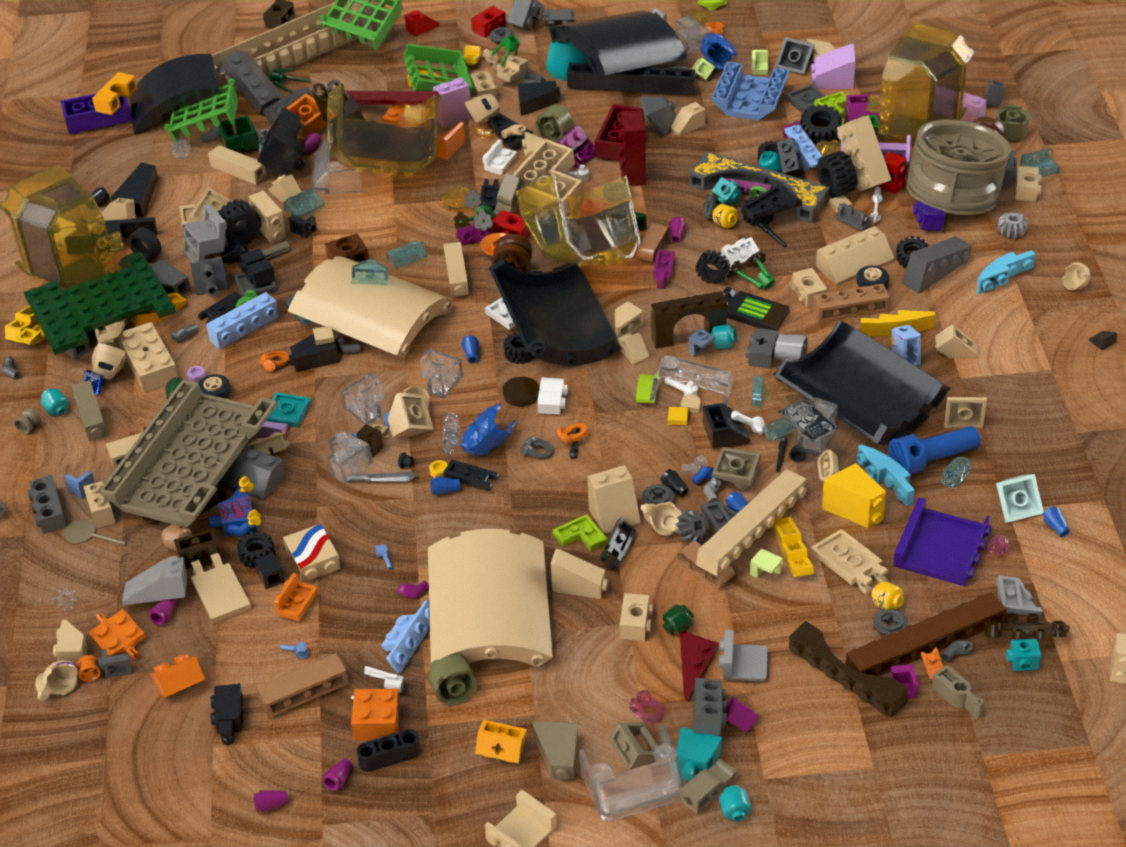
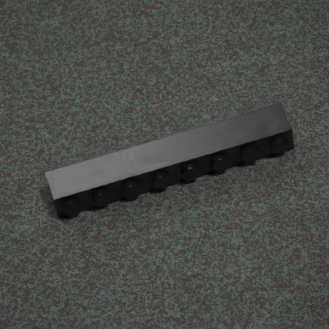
M569 63L567 68V88L694 95L695 69L644 67L595 79L590 64Z

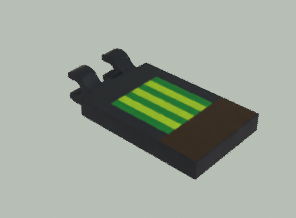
M726 287L723 291L726 294L724 297L727 301V318L757 328L776 331L789 313L790 306L743 291H739L737 294L731 287Z

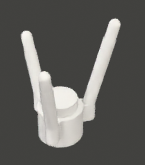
M365 666L364 674L385 680L384 689L398 688L399 693H402L404 676Z

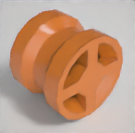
M86 655L77 661L79 677L82 681L92 682L100 677L101 672L96 656Z

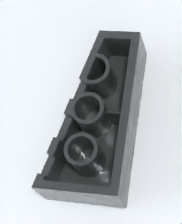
M954 236L912 252L902 284L919 294L967 262L971 255L972 245Z

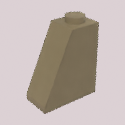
M90 380L71 385L88 441L107 436Z
M533 721L534 740L551 779L574 780L578 745V723Z

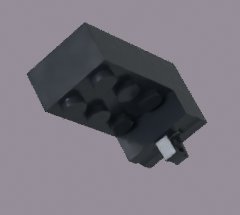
M284 107L267 133L257 162L281 176L285 174L288 176L293 168L300 172L303 170L305 162L300 158L305 147L296 142V137L301 127V124H299L300 116Z

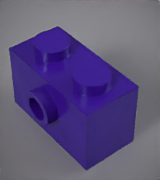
M916 200L912 212L915 214L916 222L919 223L921 230L942 231L945 219L943 210Z

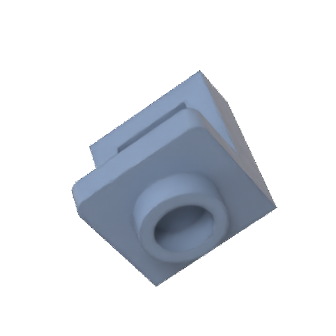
M702 328L689 337V354L695 357L707 349V345L714 341V336Z

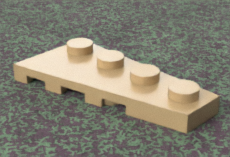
M129 318L95 329L98 342H103V344L113 342L114 338H117L128 324Z

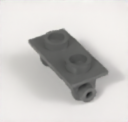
M547 9V11H544V17L547 18H543L547 25L573 23L575 20L572 17L575 16V11L561 9V15H558V9Z
M846 203L839 204V213L834 216V218L861 231L873 223L867 213L857 209L854 211V208Z

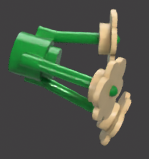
M514 36L504 37L503 41L494 51L485 49L483 56L488 63H493L492 68L499 71L505 68L504 64L507 60L517 56L518 48L521 44L518 38ZM504 45L506 53L500 64L497 63L498 57L496 53Z

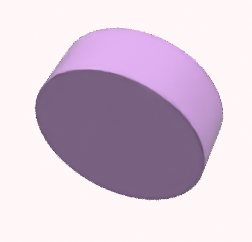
M201 366L191 367L187 371L188 380L198 383L202 378L206 377L205 369Z

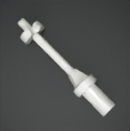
M880 187L875 188L872 196L875 209L871 213L870 219L874 218V223L881 219V215L877 216L878 204L883 198Z

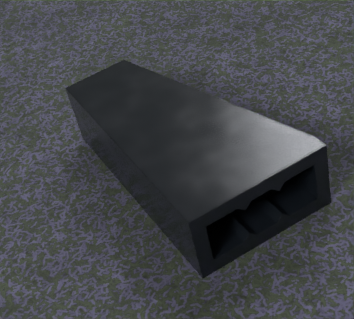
M141 162L111 196L112 202L118 198L134 199L135 215L143 217L158 181L156 166Z

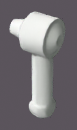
M580 165L577 171H568L566 175L582 180V182L590 179L589 169L585 168V165Z
M672 376L665 378L664 382L667 386L670 385L684 392V396H698V387L693 381H689L685 385L673 379Z
M733 411L731 414V418L734 421L737 420L749 425L754 433L763 434L766 426L762 417L750 418L740 414L738 411Z

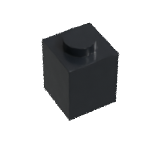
M274 553L254 560L257 574L265 589L285 582L282 567Z

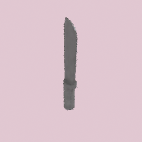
M417 472L350 474L346 476L347 482L366 481V483L407 482L413 480Z

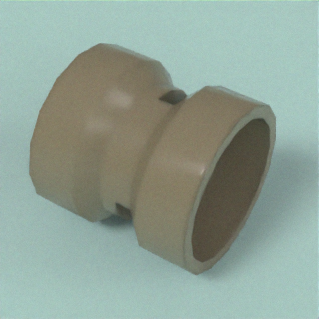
M26 408L22 412V416H18L14 420V425L21 433L28 434L33 429V426L40 422L41 418L34 409Z

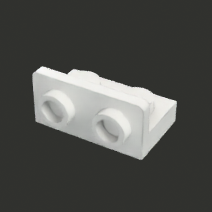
M498 139L483 156L484 170L503 175L517 158V151L502 148V140Z
M752 237L748 239L742 238L736 244H728L722 247L721 256H726L725 260H729L731 268L732 264L738 260L740 261V266L746 264L745 261L752 254L760 250Z

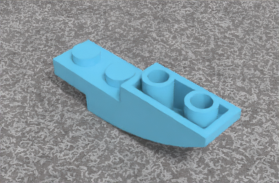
M1032 250L1019 255L1010 252L996 259L978 277L976 292L980 294L1007 284L1010 276L1034 268L1036 254Z
M862 444L859 445L856 456L859 465L863 466L868 475L878 484L885 482L886 486L892 489L898 500H901L906 507L912 505L915 490L910 485L911 475L907 470L882 452Z

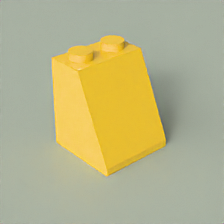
M857 464L824 479L822 508L866 528L879 524L884 520L886 491Z

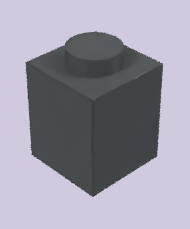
M989 79L983 94V99L987 100V105L992 107L994 105L1000 106L1006 91L1005 83Z

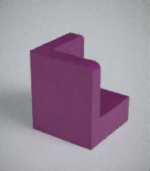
M913 664L891 666L890 677L908 688V699L917 698L918 681Z
M734 696L726 705V720L745 733L750 730L759 717L753 709Z

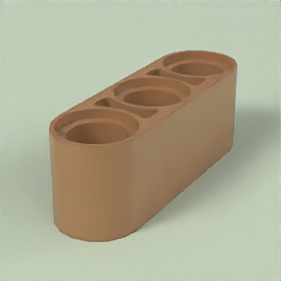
M652 223L637 248L636 258L654 263L657 250L662 251L669 238L670 227Z
M692 541L677 553V558L684 567L715 588L722 587L735 575L730 564L726 570L721 571L717 576L697 566V553L702 545L696 541Z

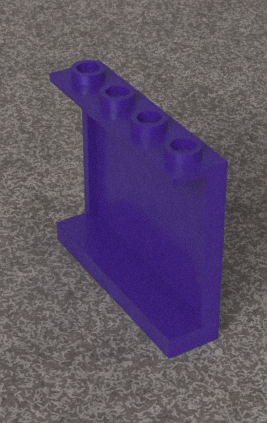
M918 497L895 550L893 567L966 587L968 579H973L974 565L979 563L981 556L979 551H984L986 545L985 537L990 536L992 525H989L990 516H986L984 524L927 509L925 508L926 499Z

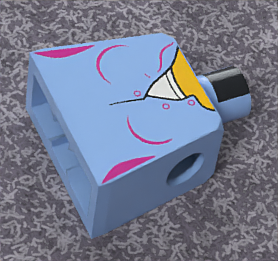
M910 325L893 328L890 333L892 351L915 366H920L921 335Z

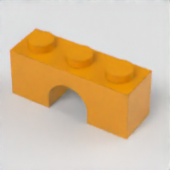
M118 72L93 97L95 111L113 115L120 107L119 97L129 98L137 90L135 76Z

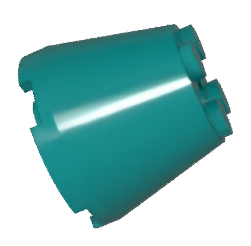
M551 40L546 59V70L551 73V77L567 81L569 63L589 64L587 61L588 57L584 52L581 53L574 47L572 43H552Z

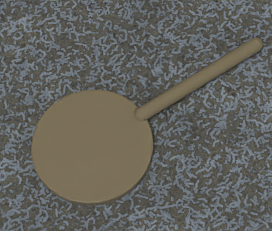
M89 520L73 521L64 529V538L72 544L85 543L93 537L122 545L127 544L126 541L97 534L94 523Z

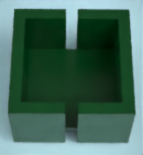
M248 115L235 118L237 134H234L233 126L229 120L220 122L218 133L223 147L238 153H242V150L246 152L259 148L257 131Z

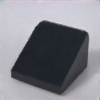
M1102 331L1089 338V341L1101 350H1104L1116 343L1117 333Z

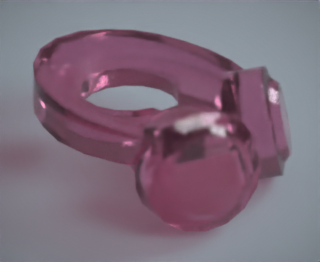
M648 690L640 691L636 698L631 699L629 704L630 710L639 719L646 723L661 721L664 713L663 707L657 700L651 697ZM641 705L654 707L657 709V712L654 715H648L644 711L645 708Z

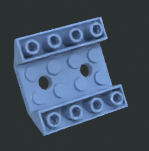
M727 62L711 100L727 116L760 120L775 110L788 78L789 70L774 68L770 78L755 77L752 75H742L743 64Z

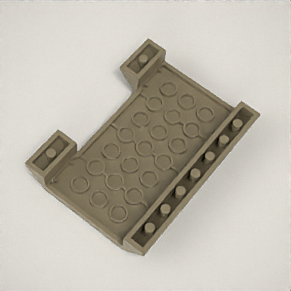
M182 380L98 492L122 511L187 528L201 513L216 492V485L246 443L260 430L278 402L261 397L256 405L211 396L203 394L198 383Z

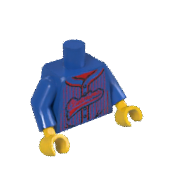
M246 476L242 477L239 481L241 488H238L229 499L218 504L220 514L208 517L211 529L223 526L225 536L244 537V535L250 534V532L254 534L257 533L256 526L261 524V519L259 518L261 514L257 510H252L248 493L246 494V491H252L254 488L251 479Z

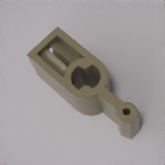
M505 173L497 195L498 202L493 211V216L496 217L502 210L512 212L519 202L526 184L525 180Z
M948 665L933 674L931 687L933 691L955 708L965 707L972 713L974 718L979 719L982 717L984 701L970 692L971 685L967 680Z
M717 760L709 770H702L680 789V801L698 814L722 792L724 786L730 780L737 776V771L723 760Z

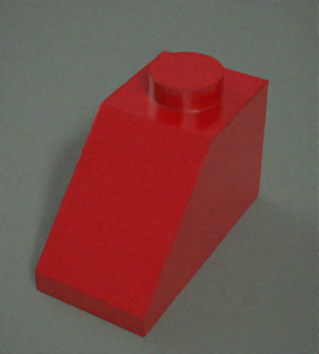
M418 10L404 15L406 31L414 37L439 26L437 21Z

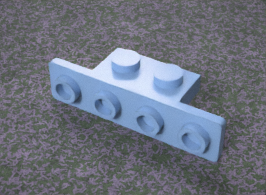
M801 126L785 128L787 136L789 138L793 137L799 143L804 172L810 171V168L817 167L819 158L823 156Z
M429 600L423 602L416 614L400 616L381 645L385 651H391L387 661L396 673L403 671L430 629Z

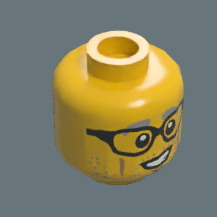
M720 204L712 213L713 221L718 226L732 228L738 220V212L734 207Z
M883 581L872 590L871 595L874 605L881 609L896 610L904 602L902 589L890 582Z

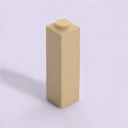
M220 145L208 153L212 168L255 185L267 177L265 166L257 162L256 159Z
M461 242L443 244L451 297L469 295L468 281Z

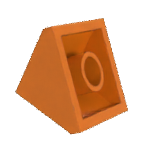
M461 121L443 134L426 152L448 160L465 144L463 122Z

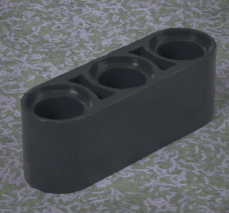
M407 729L360 744L356 749L360 769L370 772L418 757L421 752L418 732Z

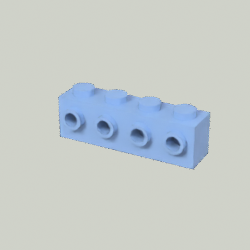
M265 292L207 323L209 341L221 349L278 318L276 300Z

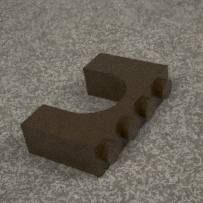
M713 292L652 303L651 338L655 349L673 346L674 327L685 316L692 314L704 316V329L708 333H712L714 326L727 324V301L723 292Z

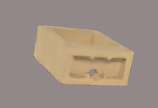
M264 190L248 196L249 204L260 215L262 220V227L259 229L264 237L271 244L286 239L283 213Z

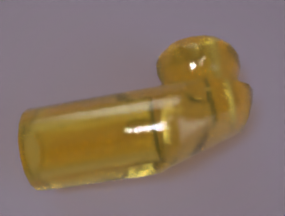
M481 123L474 124L473 130L477 137L493 139V131L485 130Z

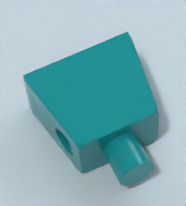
M681 727L676 752V768L682 771V779L690 781L694 778L695 774L697 775L704 769L709 770L715 764L722 752V737L712 734L693 733L692 729Z

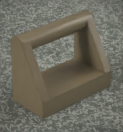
M618 723L609 738L629 771L639 770L665 758V754L645 723ZM641 733L651 751H643L634 735Z

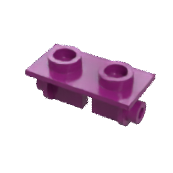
M474 225L459 228L456 232V238L461 242V246L482 241L484 237L492 234V229L490 227L483 231L481 228L477 229Z

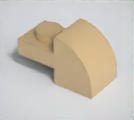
M517 56L507 60L506 67L497 72V78L503 79L505 82L515 81L519 83L526 74L528 60Z

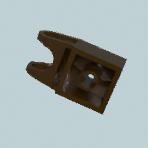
M338 80L330 81L327 87L322 83L314 84L312 88L313 97L334 138L357 134L367 125L353 96L348 95ZM333 84H335L337 87L336 92H334L333 90ZM318 87H320L322 91L321 95L317 93Z

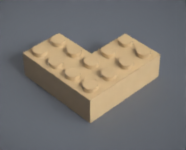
M544 139L512 174L526 181L520 199L566 217L584 196L582 180L566 175L575 164L573 149Z

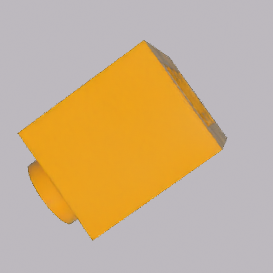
M483 720L478 730L475 754L483 755L487 758L501 759L509 763H519L524 752L527 729Z

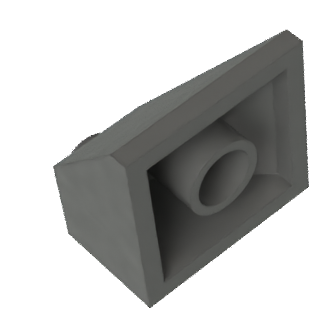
M785 37L775 67L805 75L815 45Z
M641 96L640 101L645 117L665 136L676 118L674 103L671 100L668 101L665 97Z

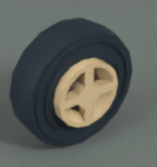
M874 265L865 266L858 271L856 282L859 287L884 284L886 288L888 286L889 274L882 267Z
M220 374L208 375L198 382L203 394L226 399L231 392L229 380Z

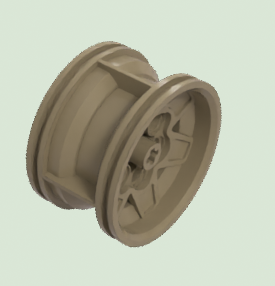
M951 119L928 122L922 125L917 132L906 188L917 201L920 200L946 213L976 215L988 212L997 205L1011 152L1010 144L1002 135L980 124Z

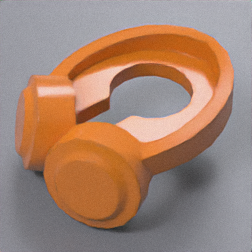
M719 22L707 23L703 33L705 36L713 33L721 34L722 36L724 25Z
M272 351L267 354L264 353L260 357L259 362L267 372H272L276 367L288 364L289 359L286 352ZM278 357L283 359V361H274L273 358Z
M583 423L570 425L566 429L563 426L557 428V435L565 444L578 441L588 434L587 425ZM581 428L579 433L571 434L574 429Z

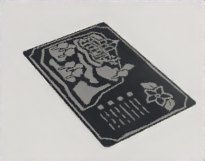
M803 398L778 411L810 442H814L839 429L835 423L807 398Z

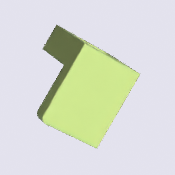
M752 50V75H768V50Z
M704 58L698 59L692 69H695V74L703 80H707L715 68Z
M761 548L750 561V575L758 578L763 571L780 574L782 572L783 558Z

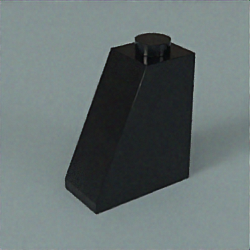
M556 81L518 84L521 115H526L558 103L560 87H557Z
M314 334L291 346V355H288L290 366L294 365L296 372L339 362L335 342L316 345Z

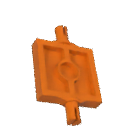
M124 609L110 618H107L103 612L97 613L96 619L101 624L88 632L95 644L101 650L106 649L108 657L128 653L132 660H136V657L138 659L140 654L134 648L138 643L147 638L142 629Z

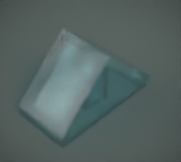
M372 258L352 266L351 283L388 286V268Z

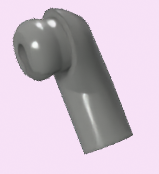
M712 478L704 487L703 491L709 503L719 501L716 495L721 485L719 478Z

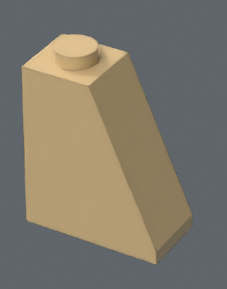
M555 549L551 561L552 592L601 599L603 591H607L608 588L605 570L560 549Z

